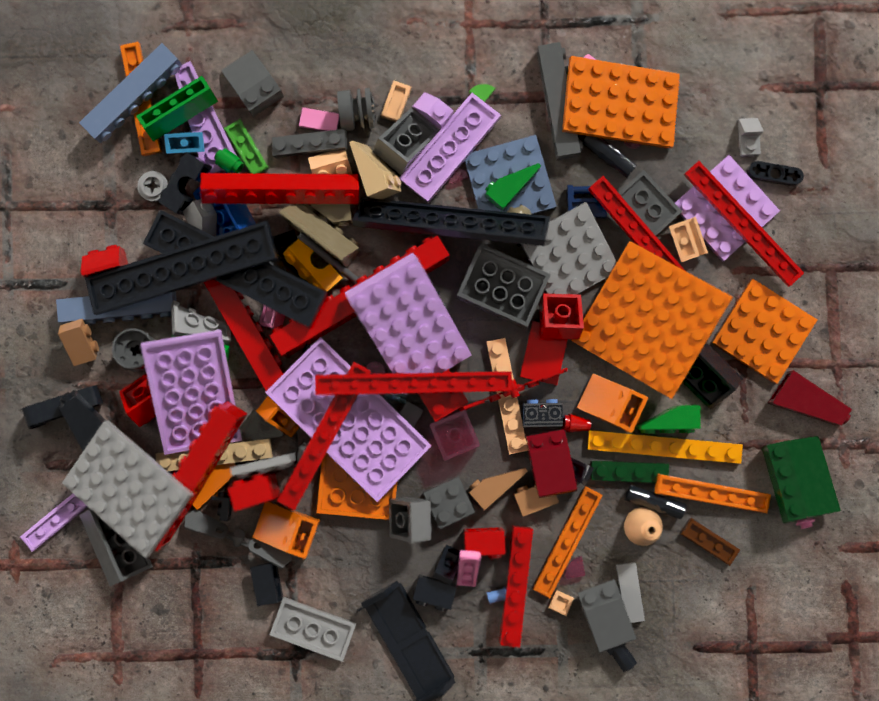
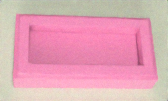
M302 107L299 127L318 131L337 130L340 117L337 113Z

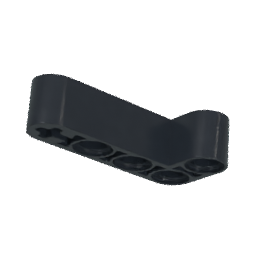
M97 385L77 390L93 408L103 404ZM63 395L22 408L28 429H35L46 425L47 422L64 417L59 409L60 398Z

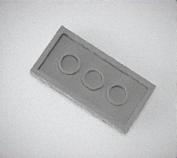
M283 597L270 635L343 662L357 623Z

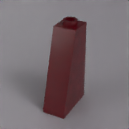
M794 370L786 373L767 402L772 406L832 425L846 424L851 417L850 412L852 411L850 407Z

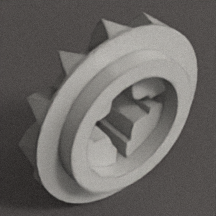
M149 171L140 177L137 188L139 194L144 199L153 202L161 198V192L167 187L168 183L163 174L157 171ZM155 181V184L159 187L155 188L152 192V189L147 186L152 185Z

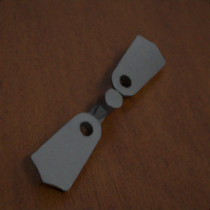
M196 509L185 516L184 528L217 539L226 537L233 541L235 547L241 545L248 546L251 553L281 569L292 561L290 553L257 539L249 540L244 537L245 533L241 529H237L232 533L225 524Z

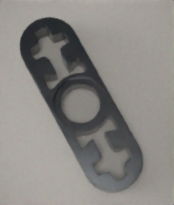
M755 161L747 168V174L753 180L796 186L804 179L803 171L791 166ZM756 166H758V170L761 171L766 170V167L768 168L766 174L765 172H759L757 175L755 174V171L752 169H754ZM772 169L779 170V178L775 179L771 176L770 172ZM793 173L798 177L795 181H793L792 177L787 176L784 178L785 175H792Z

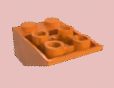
M592 374L577 408L619 429L632 433L649 397L601 376Z
M266 501L252 538L306 559L320 519Z

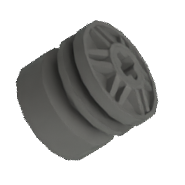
M365 88V97H362L361 89H357L356 98L352 97L350 90L337 91L341 129L346 131L355 130L356 121H359L361 128L365 129V120H368L369 128H374L376 111L370 88Z
M131 328L124 330L113 341V357L119 365L130 371H146L141 343L155 340L140 329ZM134 350H141V354H135Z

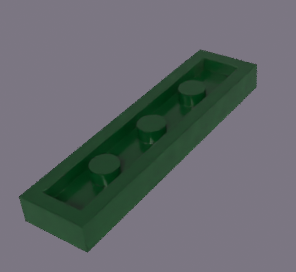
M591 461V467L594 468L591 480L656 483L658 474L669 476V464Z

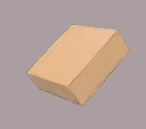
M555 590L548 608L567 616L574 598Z

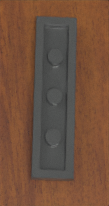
M345 129L272 137V154L275 158L347 150V131Z

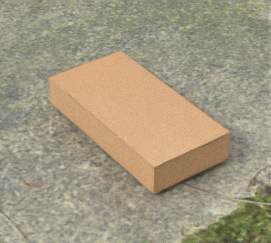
M393 81L381 113L382 118L394 122L401 118L411 86Z

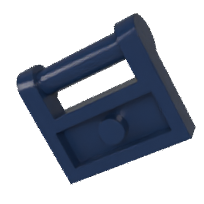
M567 185L568 211L587 202L594 218L607 217V211L596 198L574 199V194H591L588 190L590 186L573 187V185Z

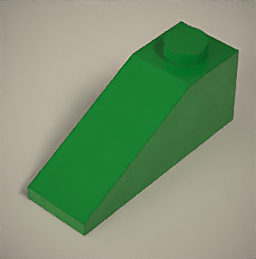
M537 163L499 178L495 183L492 181L485 189L487 191L485 197L503 212L537 174L541 165Z

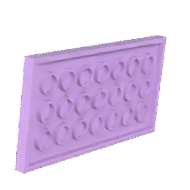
M320 337L265 393L312 438L335 395H315V375H343L348 373L351 366ZM358 394L327 453L378 502L432 445L379 394Z

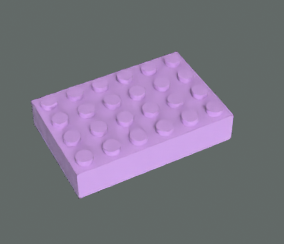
M413 253L345 292L393 374L443 373L472 356L418 258Z

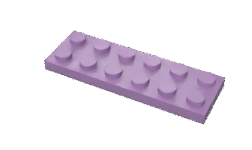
M471 93L400 176V181L429 203L500 120L501 115L475 94Z

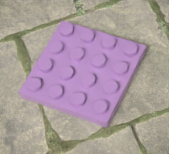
M730 155L710 171L761 227L780 212L775 204ZM694 186L675 202L683 211L679 215L684 220L696 217L704 242L722 262L746 242Z

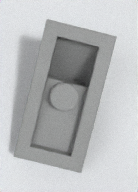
M758 118L738 119L740 157L759 156L761 154L760 135L763 133V128Z

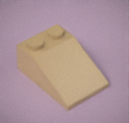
M355 141L349 142L367 197L385 199L402 192L400 188L401 181L398 175L380 157L372 152L373 150L368 145Z

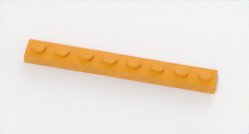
M588 431V450L739 464L742 462L743 444Z

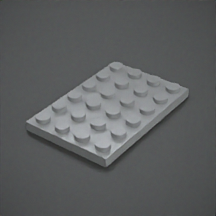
M110 421L102 423L62 482L65 487L145 558L152 554L193 495L191 491Z

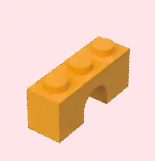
M298 239L283 253L286 261L297 269L302 279L327 292L342 277L331 264L323 269L314 267L310 261V256L314 251Z

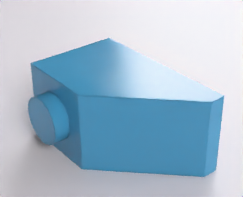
M203 132L164 134L166 154L205 152Z

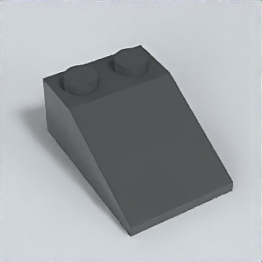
M253 50L221 70L253 117L284 97L281 89Z
M410 108L378 138L372 152L402 175L440 130L413 108Z
M615 580L578 593L579 602L599 653L636 640Z

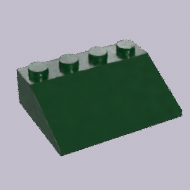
M819 436L778 442L762 448L783 524L841 511Z

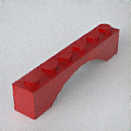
M512 525L507 586L499 635L501 646L520 648L533 528Z

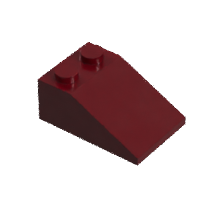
M565 430L526 436L528 454L538 497L543 498L577 491Z

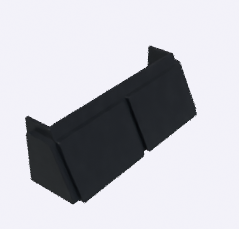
M395 581L361 602L362 606L356 611L359 612L365 608L416 696L417 699L415 701H433L444 696L455 683V676L430 632H427L425 623L402 583Z

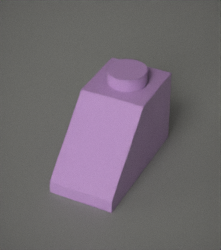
M425 92L412 106L439 130L453 115V110L444 102Z

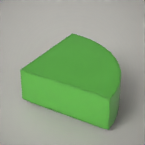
M480 84L470 89L469 94L473 93L486 102L495 91V87Z

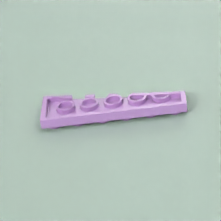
M191 61L181 65L180 70L175 74L179 89L199 78ZM210 106L189 119L188 122L192 132H203L205 152H198V157L212 166L209 173H220L224 170L215 164V154L220 149L223 150L225 148L235 155L236 153L213 106Z

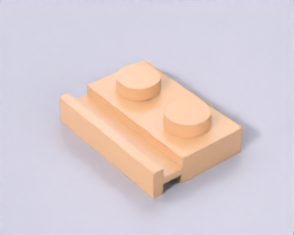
M696 217L669 226L681 262L708 253Z

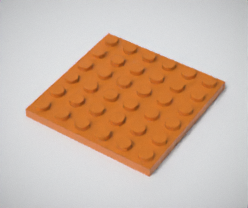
M629 241L583 320L584 329L580 339H572L571 341L673 399L733 297Z

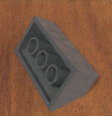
M91 509L79 515L109 586H113L153 567L149 557L145 558Z

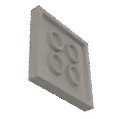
M297 453L238 465L230 468L232 476L238 475V478L255 474L256 470L260 474L275 469V466H277V469L287 468L294 465L293 461L297 460Z

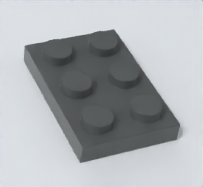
M644 170L619 192L655 236L683 212Z

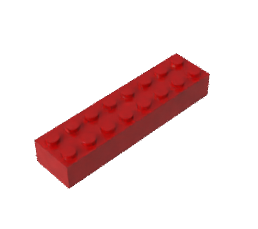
M229 401L223 404L220 403L217 407L214 406L208 415L210 419L200 427L198 431L200 435L188 447L190 452L187 457L184 456L180 460L178 472L172 474L193 495L156 546L155 551L160 550L171 541L248 414Z

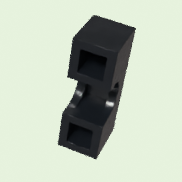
M186 152L181 157L176 171L170 176V182L167 187L161 192V198L158 202L174 213L184 215L182 211L194 200L186 193L185 187L187 182L191 179L201 182V173H209L212 166L199 157Z

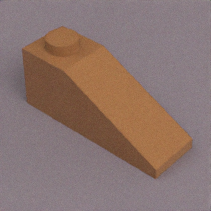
M521 468L484 478L481 481L477 479L469 486L471 488L469 493L486 510L528 471L526 468Z

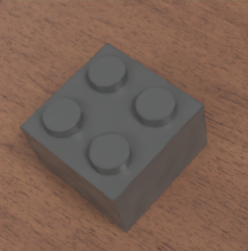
M459 476L423 492L426 500H430L431 511L439 529L475 513Z
M413 497L389 499L390 538L411 543L431 540L430 500Z

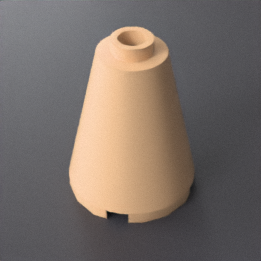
M640 507L628 513L624 522V531L628 539L639 546L651 545L662 534V520L654 510Z

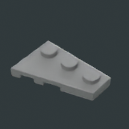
M173 300L171 303L173 336L180 337L221 330L224 344L229 345L231 333L228 324L210 316L204 317L197 314L195 309H186L179 306V302Z

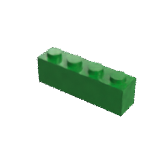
M200 76L136 117L154 142L164 134H167L214 105L218 100L203 76Z

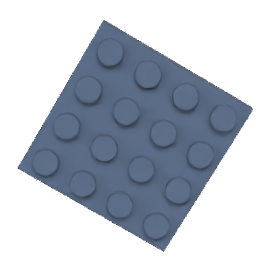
M536 135L472 152L464 161L478 209L500 211L485 197L486 187L492 181L495 183L499 178L537 163L541 165L540 170L503 212H507L510 207L517 208L520 205H524L530 209L533 215L557 207Z

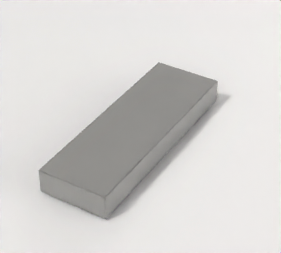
M636 562L617 564L619 590L630 622L645 621Z

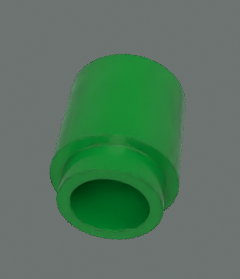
M226 148L220 149L215 154L214 159L217 166L227 173H240L244 166L241 158Z

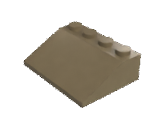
M292 204L281 209L279 213L289 225L298 232L306 234L346 268L360 252L359 247H357L359 245L358 242L351 237L349 239L344 237V232L337 226L333 228L327 224L329 220L323 215L317 216L314 214V209L310 205Z

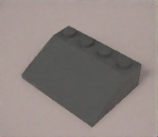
M480 243L456 299L526 330L551 274Z

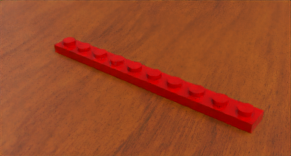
M512 371L315 375V395L512 391Z

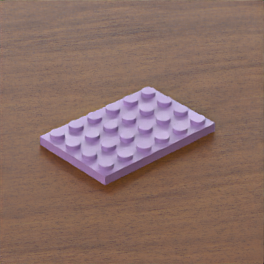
M221 330L141 343L164 455L188 451L191 442L194 439H198L200 427L210 419L208 415L214 406L217 407L220 403L223 404L227 401L235 405ZM240 427L230 443L242 441Z

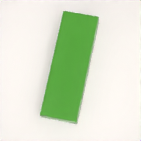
M240 119L224 128L250 173H262L269 169Z

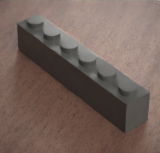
M561 42L539 45L537 48V58L556 161L579 157L581 151H583L582 140H578L577 134L562 132L568 66L564 64V59H566L565 48H561Z

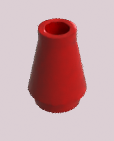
M572 414L563 415V426L561 428L566 430L567 433L590 431L591 420Z

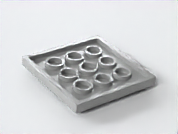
M587 202L550 221L545 246L521 244L531 265L551 274L544 289L547 294H578L609 277L617 263Z

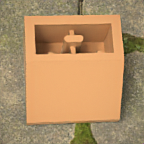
M346 150L331 151L308 158L312 174H352Z

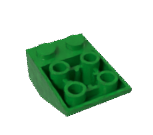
M700 405L672 406L635 426V429H640V433H656V429H660V433H675V429H679V433H695V429H701Z

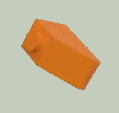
M269 396L265 398L256 410L268 423L291 438L300 427Z

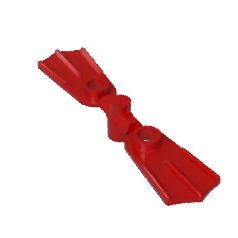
M568 369L556 371L527 382L524 385L517 384L516 380L513 379L512 391H504L503 393L501 392L459 408V411L483 404L488 399L490 403L501 399V394L504 397L511 395L513 399L520 396L519 392L525 390V385L528 388L539 385V380L544 381L567 372Z

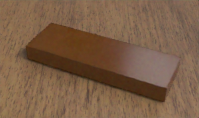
M689 518L680 532L682 536L731 566L740 549L692 518Z

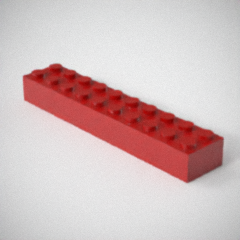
M438 235L427 237L422 241L424 244L416 247V245L406 250L407 254L400 257L398 255L392 258L387 266L383 267L381 265L375 268L372 275L360 277L356 280L357 284L352 287L349 285L339 290L340 294L337 296H328L311 328L290 319V324L285 327L280 325L273 329V334L269 336L281 356L288 358L303 349L306 344L313 343L320 337L358 316L345 292L411 253L418 258L426 274L447 263L450 260V255Z

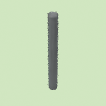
M301 232L297 238L331 264L352 283L357 284L356 280L359 278L306 234Z

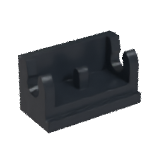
M271 563L251 567L250 571L257 606L282 601L283 592L278 567Z

